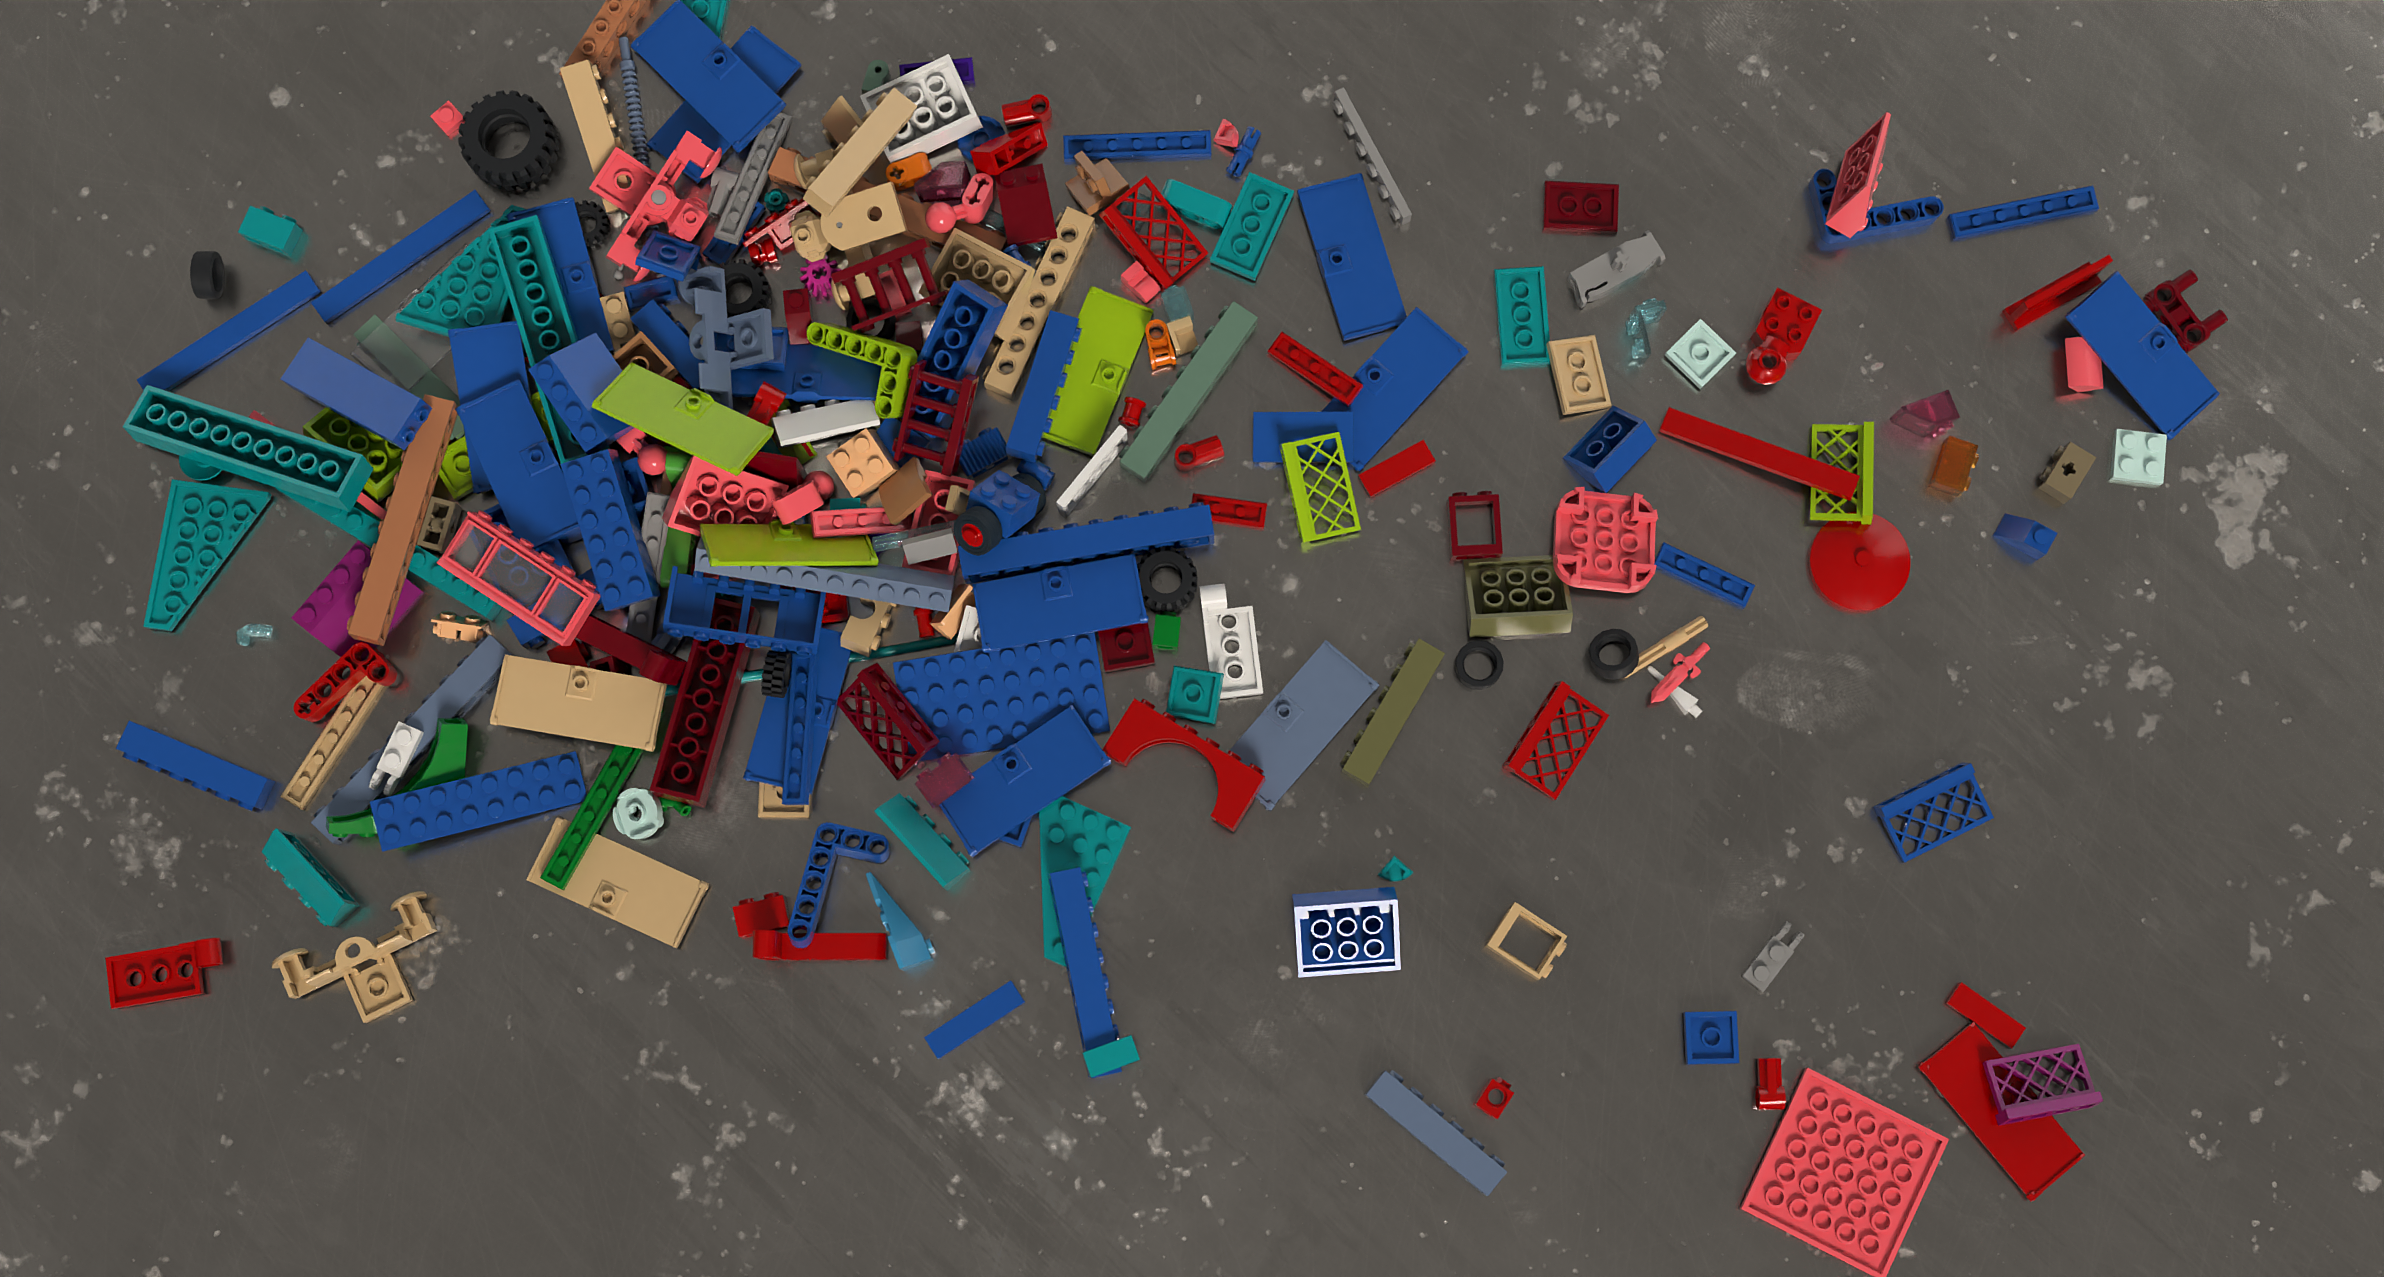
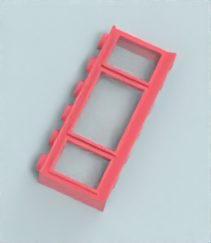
M481 510L478 512L468 511V515L443 556L437 561V564L561 646H570L601 597L600 593L595 590L597 586L589 580L583 579L581 581L575 577L576 572L565 565L560 567L555 564V558L543 551L539 553L534 550V544L524 538L517 539L512 535L513 531L502 524L497 526L491 522L493 518Z

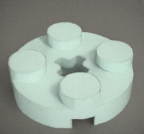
M630 788L619 795L617 807L613 809V820L619 832L626 834L632 839H643L650 837L658 828L662 827L664 823L662 805L659 798L650 789ZM637 806L641 809V818L634 817V813L637 812Z

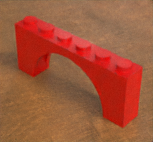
M1134 698L1102 750L1108 757L1126 767L1138 753L1157 744L1178 743L1195 749L1210 762L1217 776L1218 796L1210 816L1214 821L1234 832L1266 781L1265 776L1262 775L1264 771L1254 764L1250 763L1249 767L1240 762L1242 758L1230 750L1225 753L1218 749L1220 745L1208 737L1206 740L1198 737V731L1186 724L1184 728L1175 723L1177 719L1169 713H1158L1154 710L1155 706L1149 701L1142 699L1140 702Z

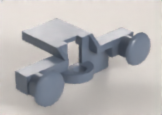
M708 266L696 271L691 268L683 282L678 280V289L680 295L687 303L695 305V314L702 315V320L697 322L692 328L689 338V346L693 356L699 360H705V363H698L700 389H705V393L709 394L715 402L733 410L731 370L774 359L771 310L762 308L727 318L724 269ZM714 332L734 335L735 352L715 350ZM703 337V344L700 346V340Z

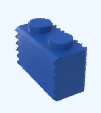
M991 427L978 433L979 437L971 442L969 439L964 440L959 464L967 479L972 480L1013 458L1006 455L1007 444L997 427L993 430Z

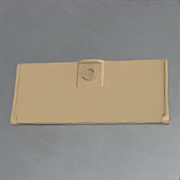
M505 654L490 724L653 752L656 745V736L667 684L658 683L643 677Z
M558 816L527 877V881L674 948H678L702 897L708 889L709 883L700 881L596 834L563 891L540 878L571 824L570 821Z

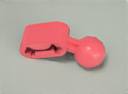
M985 173L974 175L962 196V204L951 207L947 203L936 202L929 206L925 214L927 227L936 233H947L953 229L956 220L962 218L969 224L981 222L993 201L992 177Z
M634 428L616 440L629 454L632 451L638 454V465L646 474L660 475L666 471L667 450L658 444H648L644 440L647 435L643 431Z
M812 471L806 475L802 484L773 499L771 503L782 525L791 523L824 504L823 501L830 498L833 494L834 481L824 471Z

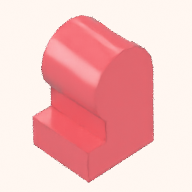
M1135 261L1121 274V282L1144 303H1147L1161 290L1157 282L1148 275L1138 261Z

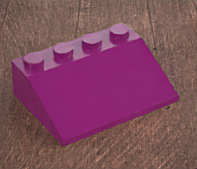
M359 540L291 617L307 632L340 657L354 644L359 642L367 643L375 648L378 646L377 644L354 639L348 634L349 630H347L348 620L351 615H354L356 609V595L363 588L364 570L370 566L372 560L370 557L371 549ZM405 578L389 632L423 593L421 589L407 578ZM365 650L362 653V661L366 660L369 656V650Z

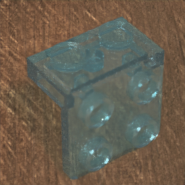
M1656 298L1643 301L1642 305L1634 307L1628 317V321L1625 322L1628 336L1632 335V356L1638 360L1639 365L1644 364L1651 355L1645 325L1660 321L1667 310L1665 300L1657 301Z

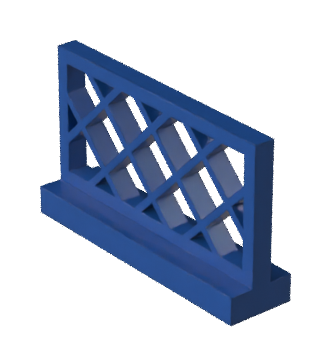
M1962 762L1873 806L1877 816L1881 817L1901 862L1905 863L1994 818L1973 774L1975 770L1971 763ZM1967 780L1972 787L1969 798L1957 794L1960 784ZM1943 792L1951 795L1947 809L1935 805L1938 795ZM1956 797L1968 801L1963 815L1951 811ZM1972 803L1981 806L1984 816L1978 819L1968 817ZM1919 804L1929 806L1924 820L1912 816L1915 806ZM1933 808L1945 812L1941 826L1929 822ZM1950 814L1962 818L1959 828L1954 831L1946 828ZM1897 815L1906 817L1902 831L1895 830L1889 819ZM1911 819L1923 823L1918 837L1907 834ZM1928 825L1939 829L1936 840L1932 842L1923 839ZM1905 836L1917 840L1914 851L1905 854L1902 847Z

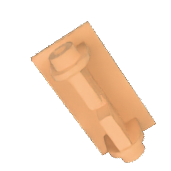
M450 611L440 612L431 619V622L438 623L433 626V633L437 634L438 637L456 639L459 630L461 631V640L478 642L486 636V632L482 631V628L489 623L487 620H481L480 616L467 615L460 617Z

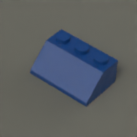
M1613 405L1563 459L1590 485L1607 493L1642 455L1649 450L1657 439L1644 420Z

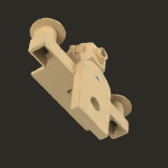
M834 149L816 153V158L804 161L800 154L795 156L794 171L797 180L803 188L812 176L817 178L821 174L818 170L827 159L832 161L835 157L833 154ZM893 182L854 194L851 189L828 217H825L823 214L820 217L808 210L796 214L795 220L790 225L796 251L801 257L806 258L810 262L822 260L831 246H834L839 250L845 251L849 267L873 258L869 243L908 231ZM877 206L882 211V217L878 221H873L870 218V210ZM864 273L855 276L857 280L855 285L861 299L876 296L869 277H866ZM832 279L831 291L833 298L842 310L847 311L849 309V301H851L845 286H842L841 282L834 284Z

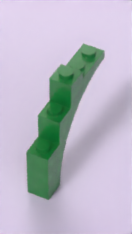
M438 718L435 738L427 758L414 777L394 795L465 778L468 724L464 718ZM371 808L349 815L326 817V829L334 837H347L348 834L374 837L375 834H378Z

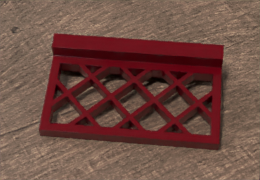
M875 663L859 672L858 678L839 697L837 705L896 780H899L940 741L881 666ZM861 683L869 690V695L862 694ZM848 697L855 698L856 710L852 709L845 701ZM862 700L870 701V712L863 711ZM877 702L884 709L885 715L877 714ZM863 717L871 718V729H867L864 725ZM878 719L886 722V732L878 731ZM892 722L899 728L901 735L893 733ZM879 736L886 738L887 749L882 748L879 744ZM893 739L901 740L902 752L894 750ZM908 742L918 752L917 754L908 752ZM894 756L902 757L903 768L901 770L895 764Z

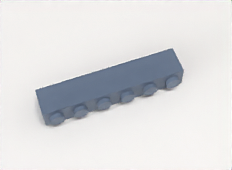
M1386 1070L1383 1071L1365 1093V1096L1481 1193L1489 1196L1507 1173L1503 1168L1505 1163L1494 1154L1489 1157L1482 1150L1485 1146L1474 1137L1471 1140L1466 1138L1462 1134L1465 1130L1452 1120L1449 1124L1443 1119L1444 1112L1432 1103L1429 1107L1422 1101L1424 1096L1414 1087H1411L1409 1090L1401 1084L1404 1079L1392 1070L1390 1073Z

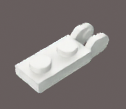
M398 721L376 767L377 770L370 781L369 787L376 790L381 784L385 773H389L392 776L388 779L383 792L387 796L392 795L399 780L403 778L424 732Z

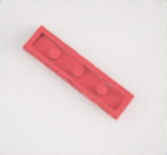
M883 507L812 511L810 513L813 538L910 532L912 526L911 514L898 525L891 524Z

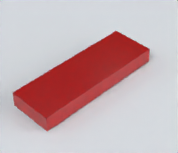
M1423 439L1358 475V478L1371 498L1434 464L1436 460Z
M1196 493L1192 495L1191 504L1203 502L1204 505L1210 506L1212 522L1264 529L1267 503Z
M1962 982L1958 983L1945 1003L2009 1049L2014 1047L2026 1029L2022 1024Z

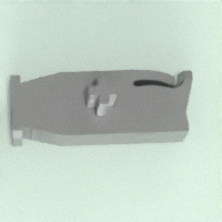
M1647 230L1643 233L1642 237L1626 241L1570 272L1567 281L1573 287L1577 304L1582 309L1586 306L1587 302L1601 299L1641 277L1655 263L1660 266L1666 259L1665 254L1652 233Z

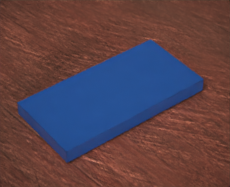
M1253 412V463H1283L1279 445L1340 432L1346 463H1353L1354 412ZM1335 438L1325 440L1320 447L1322 451L1331 457L1337 449ZM1319 441V442H1314V443H1311V444H1313L1314 446L1317 447V446L1319 445L1320 441ZM1306 444L1297 446L1299 457L1308 462L1315 450ZM1317 452L1311 463H1328L1330 459ZM1337 454L1335 459L1340 462L1339 455Z

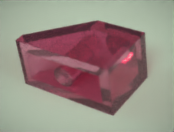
M965 161L941 162L914 183V189L921 203L962 200V196L971 181V174Z

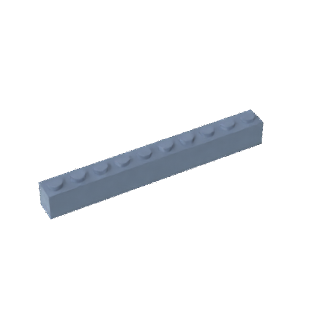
M702 537L696 548L694 571L943 612H949L955 579L953 575L878 563V566L710 567Z
M492 635L481 638L476 643V649L471 655L464 656L458 662V668L440 681V687L434 693H429L422 700L423 705L404 719L406 725L424 732L403 778L399 780L398 784L430 751L435 738L438 718H461L500 677L505 654L515 656ZM393 732L386 738L387 743L381 749H376L368 757L369 762L363 768L360 767L350 776L351 781L345 787L342 786L332 795L333 800L327 806L320 807L314 814L315 818L311 823L332 843L341 845L350 834L347 837H334L332 834H329L326 829V817L349 815L371 808L370 801L386 798L387 795L383 791L388 779L392 776L391 774L385 773L381 784L376 790L371 789L369 784Z

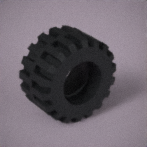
M731 259L728 265H725L724 262L719 264L725 273L726 293L736 283L745 282L752 285V293L746 301L739 304H732L726 301L727 318L762 308L769 309L768 304L772 302L770 296L772 291L766 276L759 267L756 268L755 264L750 261L747 264L745 259H739L738 263Z
M1164 546L1160 547V550L1157 551L1155 549L1150 550V554L1144 555L1141 558V562L1137 564L1144 605L1146 607L1149 606L1154 612L1158 610L1161 613L1163 611L1175 613L1177 609H1184L1187 607V603L1193 600L1197 590L1196 566L1194 567L1192 559L1186 557V553L1182 550L1180 552L1176 551L1174 547L1165 549ZM1160 568H1172L1180 574L1181 584L1177 590L1171 593H1160L1152 587L1151 577Z

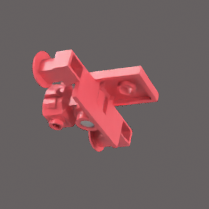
M686 131L659 174L618 147H615L589 187V190L631 216L606 255V258L620 267L623 264L636 272L637 275L633 280L634 282L642 280L650 271L635 265L636 258L641 250L634 247L646 227L665 222L669 236L691 243L709 215L707 203L698 197L680 200L676 196L674 183L689 161L704 170L699 178L709 176L721 160L722 149L720 146L715 152L701 143V139ZM621 175L628 176L631 180V186L626 189L620 188L617 185V178Z

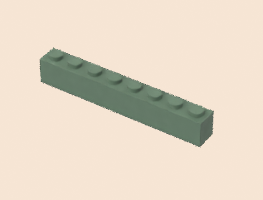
M1233 301L1229 307L1226 305L1221 310L1218 316L1219 322L1215 327L1213 325L1209 327L1204 335L1206 340L1202 346L1197 345L1190 355L1192 360L1187 367L1183 365L1176 374L1178 380L1173 387L1169 385L1161 396L1163 398L1159 406L1154 405L1147 416L1149 421L1145 426L1140 425L1133 435L1135 440L1130 447L1126 445L1119 455L1121 459L1120 467L1143 483L1148 480L1258 324V317Z

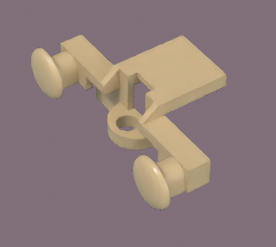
M424 891L411 892L398 898L391 904L390 910L399 911L404 923L395 926V930L377 938L379 943L377 947L366 938H348L336 950L335 959L319 967L312 966L306 969L302 960L309 954V951L305 948L293 949L278 956L272 961L271 966L272 968H280L284 977L282 982L289 998L297 999L343 976L363 1023H368L413 1001L393 952L438 931L431 914L424 912L420 903L427 897V894ZM352 944H358L360 947V953L355 958H351L348 954V949ZM370 958L377 960L378 964L363 971L357 965Z

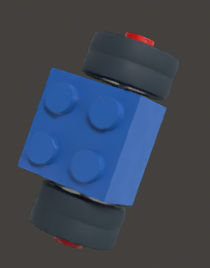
M998 470L970 491L966 511L954 523V535L959 545L972 555L980 556L988 553L999 544L1002 537L1007 539L1043 510L1046 504V494L1042 485L1033 476L1025 473H1019L1011 477L1009 474Z

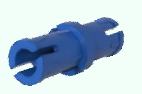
M1251 126L1246 128V132L1240 144L1235 147V154L1226 168L1229 174L1237 166L1233 176H1241L1248 159L1252 158V150L1261 136L1259 130H1256L1251 138L1255 128Z

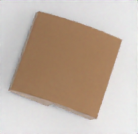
M915 456L879 486V495L890 523L898 525L933 495L925 482L927 475Z

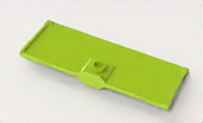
M1090 286L1078 315L1079 328H1082L1081 336L1078 343H1073L1071 350L1075 351L1071 365H1066L1064 373L1068 374L1064 388L1059 387L1057 393L1060 396L1059 405L1056 411L1052 410L1050 418L1053 419L1052 427L1049 434L1044 433L1043 438L1094 456L1116 402L1126 383L1129 371L1145 335L1146 325L1150 322L1154 310Z
M633 362L592 403V408L735 476H738L743 471L744 467L774 432V428L715 402L705 392L696 388L687 389Z
M774 519L769 524H700V533L710 567L878 566L879 562L868 535L813 538L811 524H796L793 521L782 525L780 519Z

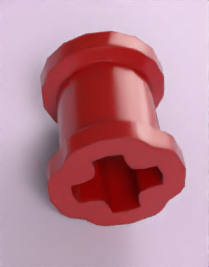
M1125 397L1124 402L1126 405L1118 422L1128 427L1138 428L1140 426L1138 421L1142 409L1146 407V403L1137 398Z

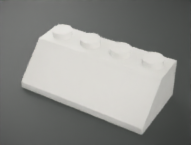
M840 400L825 401L824 407L816 408L815 404L800 407L801 412L791 414L790 409L776 412V417L771 418L778 448L856 432L865 428H874L880 425V420L872 400H850L840 403Z

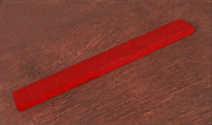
M1670 407L1659 431L1849 501L1852 499L1860 478L1857 474Z

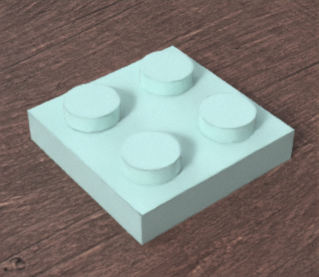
M1700 319L1665 353V356L1701 389L1735 356L1736 352Z
M2124 429L2114 430L2110 479L2153 485L2163 484L2167 435Z

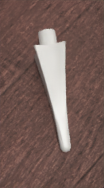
M1647 667V670L1658 682L1664 678L1654 667ZM1677 687L1670 694L1684 715L1690 712L1697 718L1703 712L1696 705L1699 699L1680 687Z

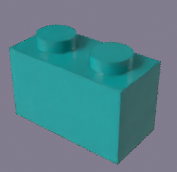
M250 206L238 233L248 241L291 257L303 232L296 224L297 220L287 215H282V218L274 215V211L264 206H260L259 209Z

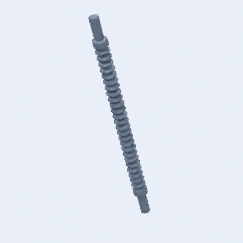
M621 37L618 39L622 60L619 65L620 70L623 72L621 77L625 78L622 83L626 85L623 87V90L626 91L624 96L628 98L625 100V103L628 105L626 110L630 111L627 116L631 118L628 120V123L631 124L629 130L633 131L630 134L634 138L631 140V143L634 144L632 149L636 151L633 156L636 157L637 161L650 168V165L647 164L649 158L646 157L648 152L645 151L647 145L644 144L646 138L643 137L645 132L642 131L644 129V125L641 124L643 119L640 118L642 116V112L639 111L641 105L638 104L640 99L637 98L639 96V92L636 91L638 86L635 85L637 79L634 78L636 76V72H634L635 62L631 60L628 37ZM659 225L646 227L645 230L648 232L645 236L649 238L653 230L657 231L659 229Z

